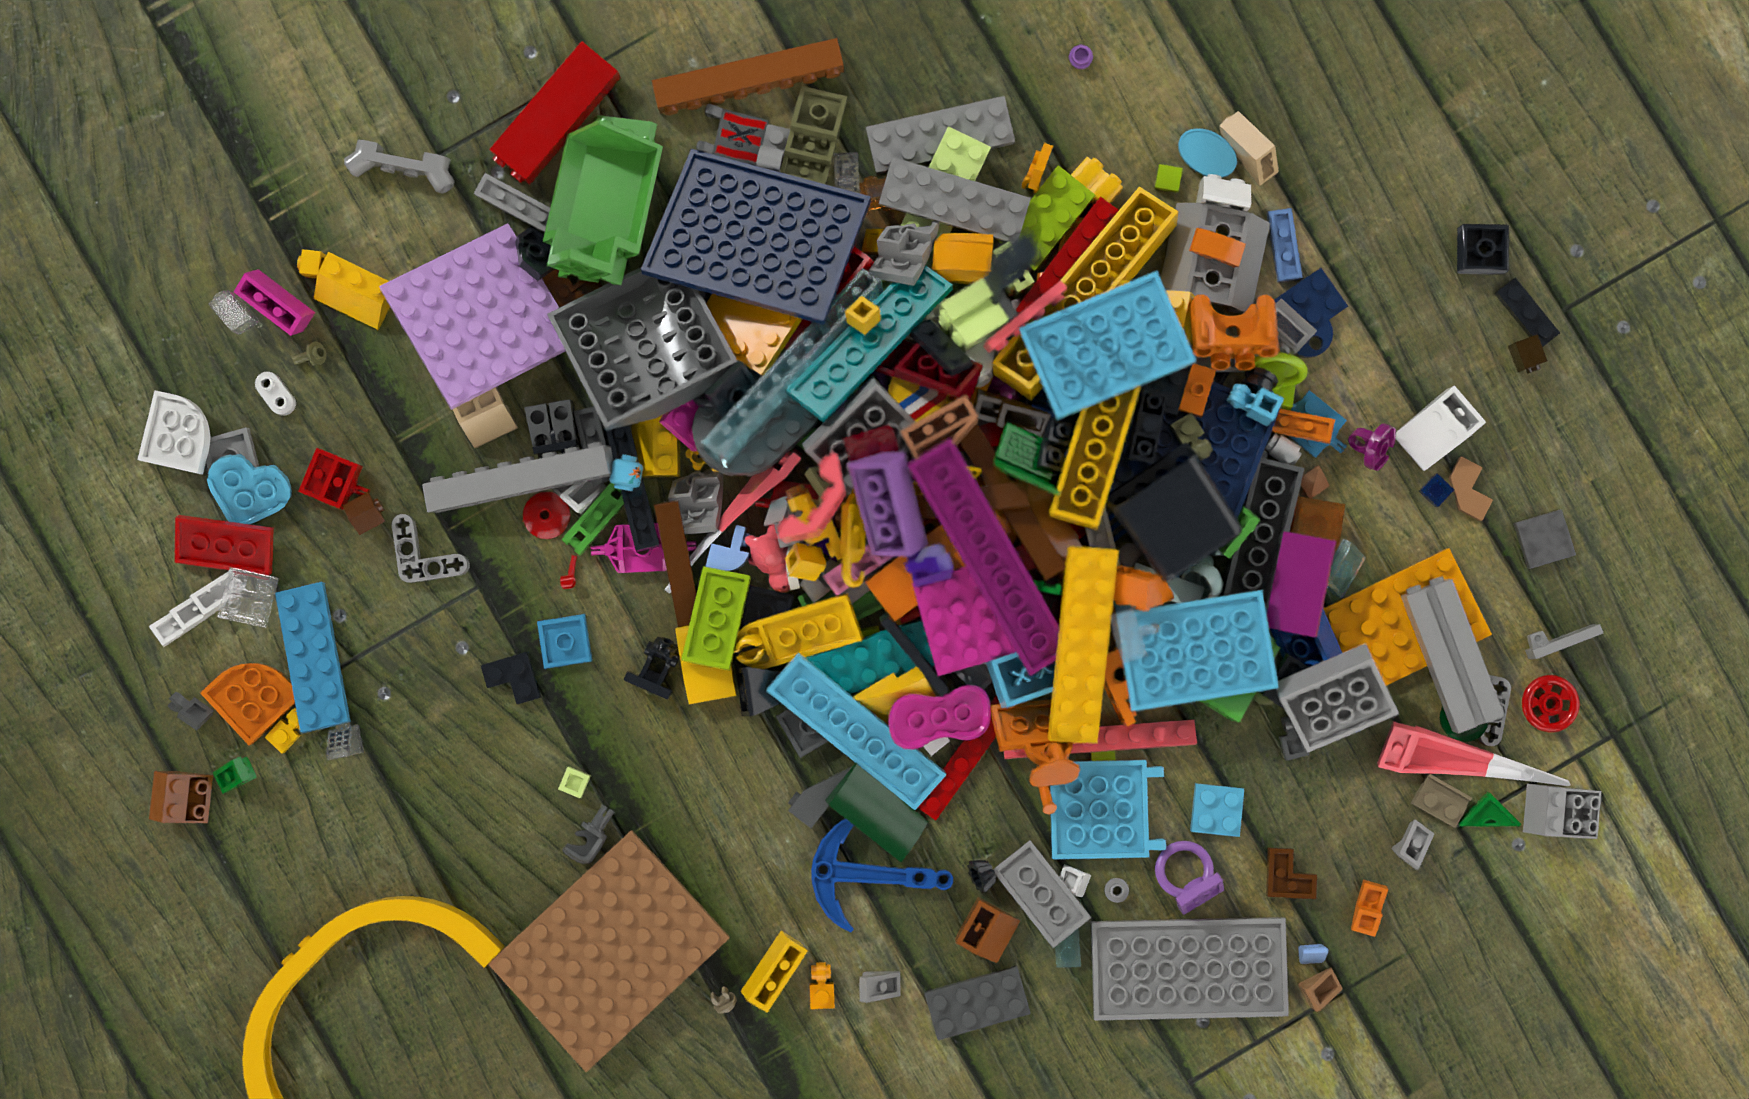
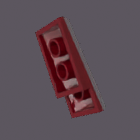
M903 340L874 371L957 398H962L966 395L968 400H971L982 372L983 364L972 360L971 368L952 377L918 343L913 344Z

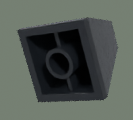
M749 667L735 669L742 716H755L781 704L780 701L767 692V688L781 672Z

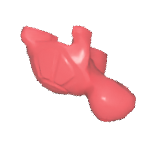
M770 526L767 533L760 537L753 535L745 537L744 541L750 547L751 558L748 559L749 564L757 566L763 573L769 574V583L773 590L781 593L788 592L790 586L785 561L788 547L780 548L775 526Z

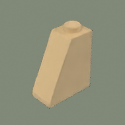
M1239 111L1227 117L1220 124L1221 137L1232 146L1238 160L1259 186L1279 172L1275 145Z

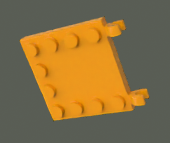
M712 294L706 303L737 361L744 362L747 368L764 378L802 320L801 318Z

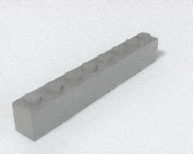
M602 442L588 444L587 449L580 450L579 447L565 449L564 454L557 455V452L542 454L543 458L534 460V457H525L519 459L520 463L513 465L511 462H502L497 464V468L490 470L489 466L475 468V473L467 474V471L453 473V477L445 479L444 476L430 478L429 483L422 484L427 512L439 513L609 477L613 462L611 447L602 445Z

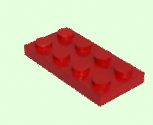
M178 515L175 517L174 563L269 576L272 573L274 528Z

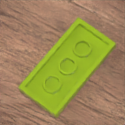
M1059 165L1030 200L1020 235L1030 233L1041 251V254L1031 265L1034 271L1038 270L1096 197L1093 192ZM1000 240L998 241V242H1000L1002 245L1006 243V242H1003V241H1000Z
M703 566L682 661L730 671L751 576Z

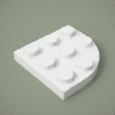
M154 391L137 460L203 475L211 437L209 425L202 410L187 398Z

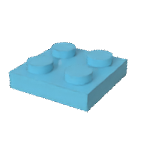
M1195 783L1190 831L1240 837L1244 788Z

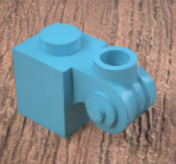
M1234 384L1233 391L1230 392L1231 395L1227 398V401L1234 408L1246 411L1245 416L1266 426L1275 419L1284 398L1264 388L1253 394L1245 384Z

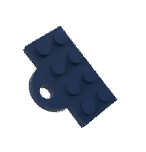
M1319 268L1274 299L1275 303H1277L1282 298L1317 330L1312 337H1316L1321 341V348L1319 350L1312 349L1308 340L1295 354L1302 358L1316 357L1328 349L1333 339V328L1329 319L1348 307L1323 269ZM1276 312L1277 327L1297 344L1303 335Z

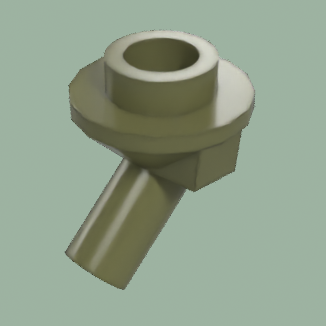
M311 342L305 346L306 352L291 356L294 365L310 361L312 365H321L325 362L327 354L321 343Z

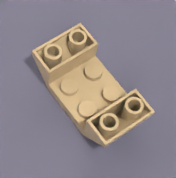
M497 387L452 409L474 448H478L518 429L509 407L504 404Z

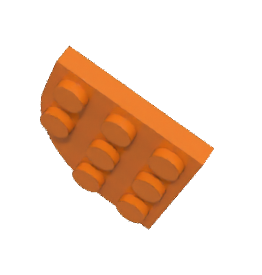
M259 663L233 666L222 672L200 692L248 745H252L295 705L291 680L276 668Z

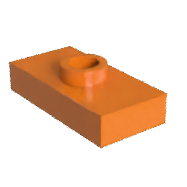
M1195 363L1192 364L1179 411L1188 414L1192 413L1197 417L1203 416L1216 370Z

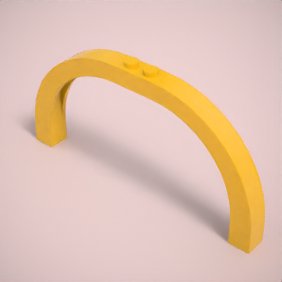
M414 896L387 897L359 905L337 916L312 937L310 935L306 936L298 944L300 949L296 954L290 953L281 962L283 967L266 985L251 1012L243 1043L242 1059L244 1080L249 1099H284L274 1076L271 1059L272 1033L278 1012L290 991L332 946L351 931L380 921L401 920L421 923L433 927L454 939L483 968L506 946L478 920L450 904L429 898Z

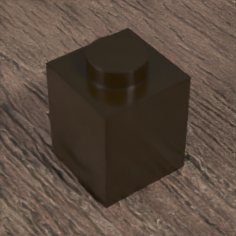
M1538 334L1508 345L1517 372L1526 370L1527 374L1540 370V364L1548 361Z

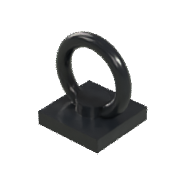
M738 360L704 393L708 399L703 398L701 394L693 399V401L701 408H714L725 425L733 429L765 395L744 362Z

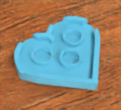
M241 454L220 457L211 465L208 471L207 483L209 489L228 522L255 523L281 510L292 496L290 481L277 466L270 465L255 468Z

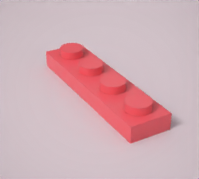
M1063 282L1057 283L987 340L983 345L988 353H991L994 349L999 352L1009 343L1007 339L1014 334L1016 337L1020 335V327L1025 326L1031 319L1034 322L1040 319L1046 313L1044 308L1049 304L1054 307L1065 297L1062 294L1067 289Z

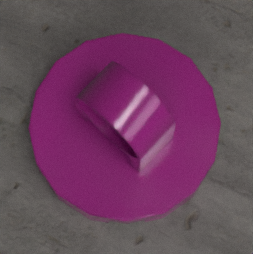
M1386 423L1378 426L1374 432L1365 428H1357L1349 436L1348 443L1354 450L1365 454L1364 466L1366 468L1379 471L1389 458L1388 455H1385L1388 447H1394L1396 429ZM1356 436L1361 437L1365 441V444L1359 442Z

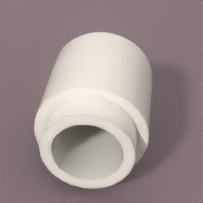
M1276 433L1271 436L1265 447V450L1268 451L1271 457L1285 464L1291 463L1295 465L1302 454L1299 452V445L1287 437Z

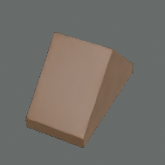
M1332 967L1298 983L1308 1005L1316 1012L1321 1011L1342 990Z

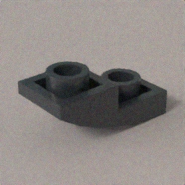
M1054 417L1049 418L1039 450L1037 468L1054 474H1060L1063 471L1065 449L1071 445L1072 423L1060 419L1057 420Z

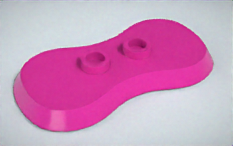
M965 685L938 697L920 694L905 695L898 699L890 710L889 730L891 737L896 745L909 750L923 747L935 739L944 737L960 740L975 739L981 736L989 727L991 720L990 700L986 691L975 685Z

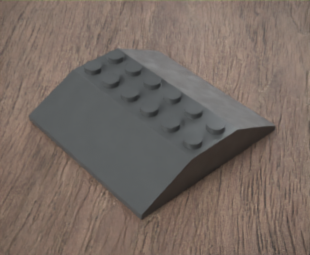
M642 267L624 275L622 285L608 283L547 314L606 430L655 419L697 398L737 362L699 290L643 275L641 272Z

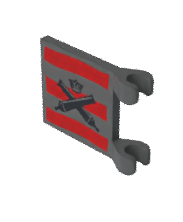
M707 104L705 115L710 118L720 119L714 145L705 141H698L696 150L756 166L759 149L763 145L769 120Z

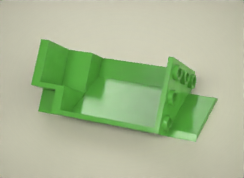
M597 115L594 117L593 123L567 134L543 238L544 243L551 245L547 266L558 269V277L567 278L568 275H574L584 281L599 282V279H602L613 285H622L627 258L639 255L662 153L663 146L655 143L654 140L657 128L656 123Z

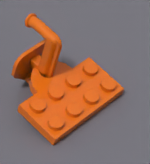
M1052 699L1022 702L1008 708H1001L1000 704L991 705V717L999 750L1024 749L1027 757L1035 764L1040 765L1032 770L1029 778L1030 784L1039 789L1043 812L1048 815L1053 814L1057 806L1053 803L1049 786L1067 784L1077 779L1080 767L1068 758L1073 744L1081 743L1053 742L1048 740Z

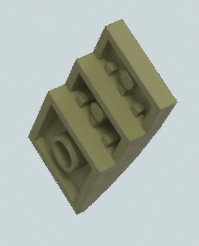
M801 86L784 150V158L780 169L781 173L827 184L847 96Z

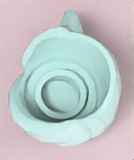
M1211 555L1186 570L1181 577L1183 580H1188L1205 587L1200 600L1217 598L1223 592L1224 581L1218 569L1213 566L1214 561Z

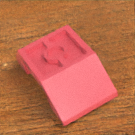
M832 452L830 457L826 455L818 466L821 469L819 474L822 480L832 485L833 488L828 487L821 497V500H823L822 505L819 509L814 508L808 516V525L792 515L788 519L785 517L782 519L776 530L779 531L777 536L784 543L819 537L846 498L847 494L840 460L834 452Z

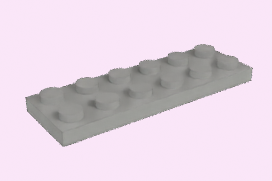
M1005 96L866 127L876 175L888 172L892 157L918 165L931 163L948 126L990 146L991 149L1015 144Z
M892 157L879 205L932 221H939V223L976 234H991L993 239L1008 242L1020 236L1031 198Z

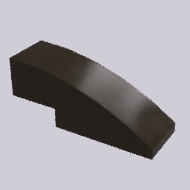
M980 389L977 391L973 404V409L978 419L994 422L997 426L1005 428L1007 423H1010L1042 438L1051 417L1050 413L1036 407Z

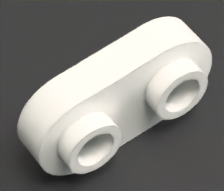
M263 372L258 375L255 387L271 410L279 415L292 413L295 409L296 401L282 380L271 372ZM269 379L270 385L265 388L264 382ZM283 398L284 405L279 407L278 401Z

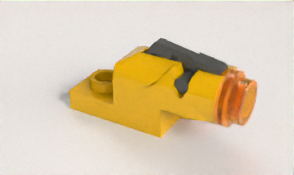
M802 484L785 492L787 498L785 499L789 516L792 515L808 525V516L814 508L818 509V507L811 499L808 489H805ZM832 519L819 537L804 539L807 544L813 545L828 538L829 543H826V547L830 556H835L837 561L842 559V553H840L841 541Z

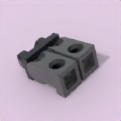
M564 400L552 402L549 405L541 404L524 407L533 445V453L538 456V459L543 458L542 454L561 452L564 454L567 448H580L573 413L575 411L574 401Z

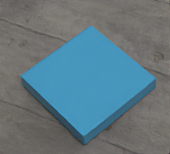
M586 614L537 621L544 669L593 661Z

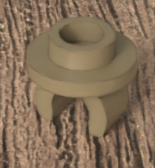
M722 987V995L720 997L716 996L714 992L711 993V1002L714 1004V1009L717 1013H728L734 1008L737 998L734 993L729 992L728 988Z

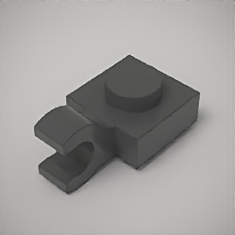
M175 692L169 698L171 702L168 704V707L172 711L178 712L177 718L196 731L213 716L214 710L195 697L188 701L180 693Z
M1281 717V723L1286 734L1279 736L1284 760L1287 761L1310 755L1309 752L1307 753L1290 717Z

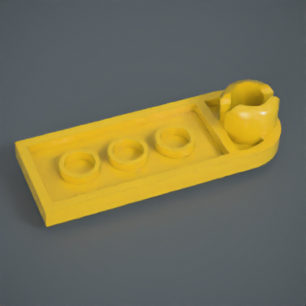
M845 593L746 624L738 633L734 653L750 645L759 646L741 652L736 658L750 668L767 669L790 662L798 652L802 656L808 657L862 641L863 635L849 594Z

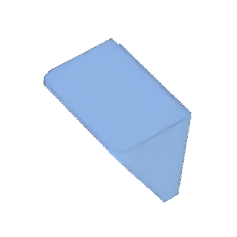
M1322 944L1300 945L1298 947L1300 964L1322 963L1325 961L1328 953V948Z

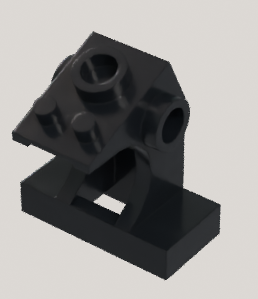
M657 637L654 642L649 641L644 651V654L648 657L640 674L627 671L623 680L662 698L670 699L674 690L663 686L671 666L675 668L679 661L678 645L665 637ZM655 656L666 661L661 674L649 669Z

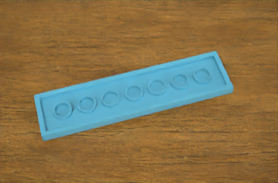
M799 652L767 688L768 693L914 810L946 776V772L918 749L909 750L896 745L891 737L889 725L856 701L852 695Z

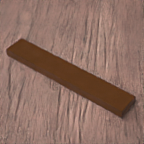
M679 500L654 504L678 627L689 626L697 592Z

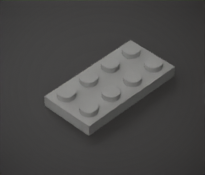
M1028 841L993 869L999 880L1053 948L1091 918L1031 841Z

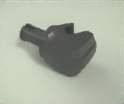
M602 804L591 822H582L581 826L585 830L575 832L576 836L586 837L587 844L574 845L567 843L562 849L563 853L578 863H591L606 841L607 835L604 834V828L615 812L609 809L605 817H603L608 807Z

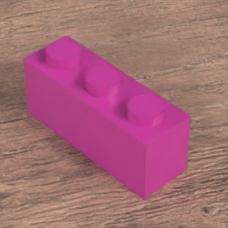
M259 269L244 273L234 290L236 295L290 336L303 332L315 314L313 310Z

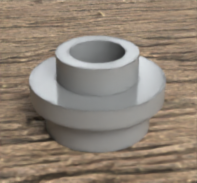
M1113 878L1106 883L1104 891L1110 901L1119 903L1127 898L1129 887L1124 880ZM1116 886L1121 887V893L1118 895L1113 894V888Z

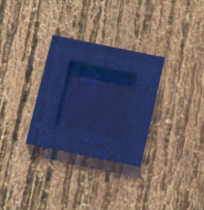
M1436 473L1419 492L1433 506L1439 507L1455 489Z

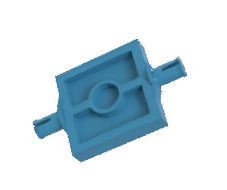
M1310 390L1300 401L1295 404L1293 403L1291 411L1335 419L1330 444L1288 437L1314 458L1329 445L1341 454L1347 445L1337 439L1336 436L1347 420Z

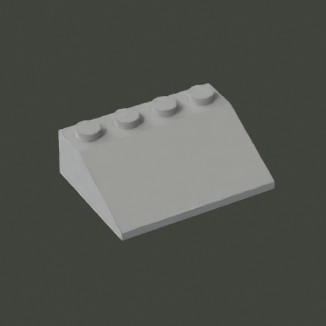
M871 376L802 444L805 451L818 464L821 463L826 455L830 457L832 452L837 454L841 464L845 489L850 494L854 486L848 468L849 460L843 438L890 424L895 433L899 452H904L905 454L909 449L900 431L915 424L916 421Z
M1366 643L1277 681L1278 688L1276 689L1279 698L1307 753L1399 714Z

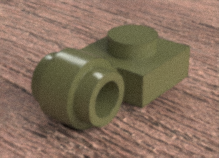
M1192 413L1170 425V429L1180 445L1185 442L1190 444V447L1194 449L1200 461L1210 456L1212 447L1206 439H1198L1203 436L1204 432Z

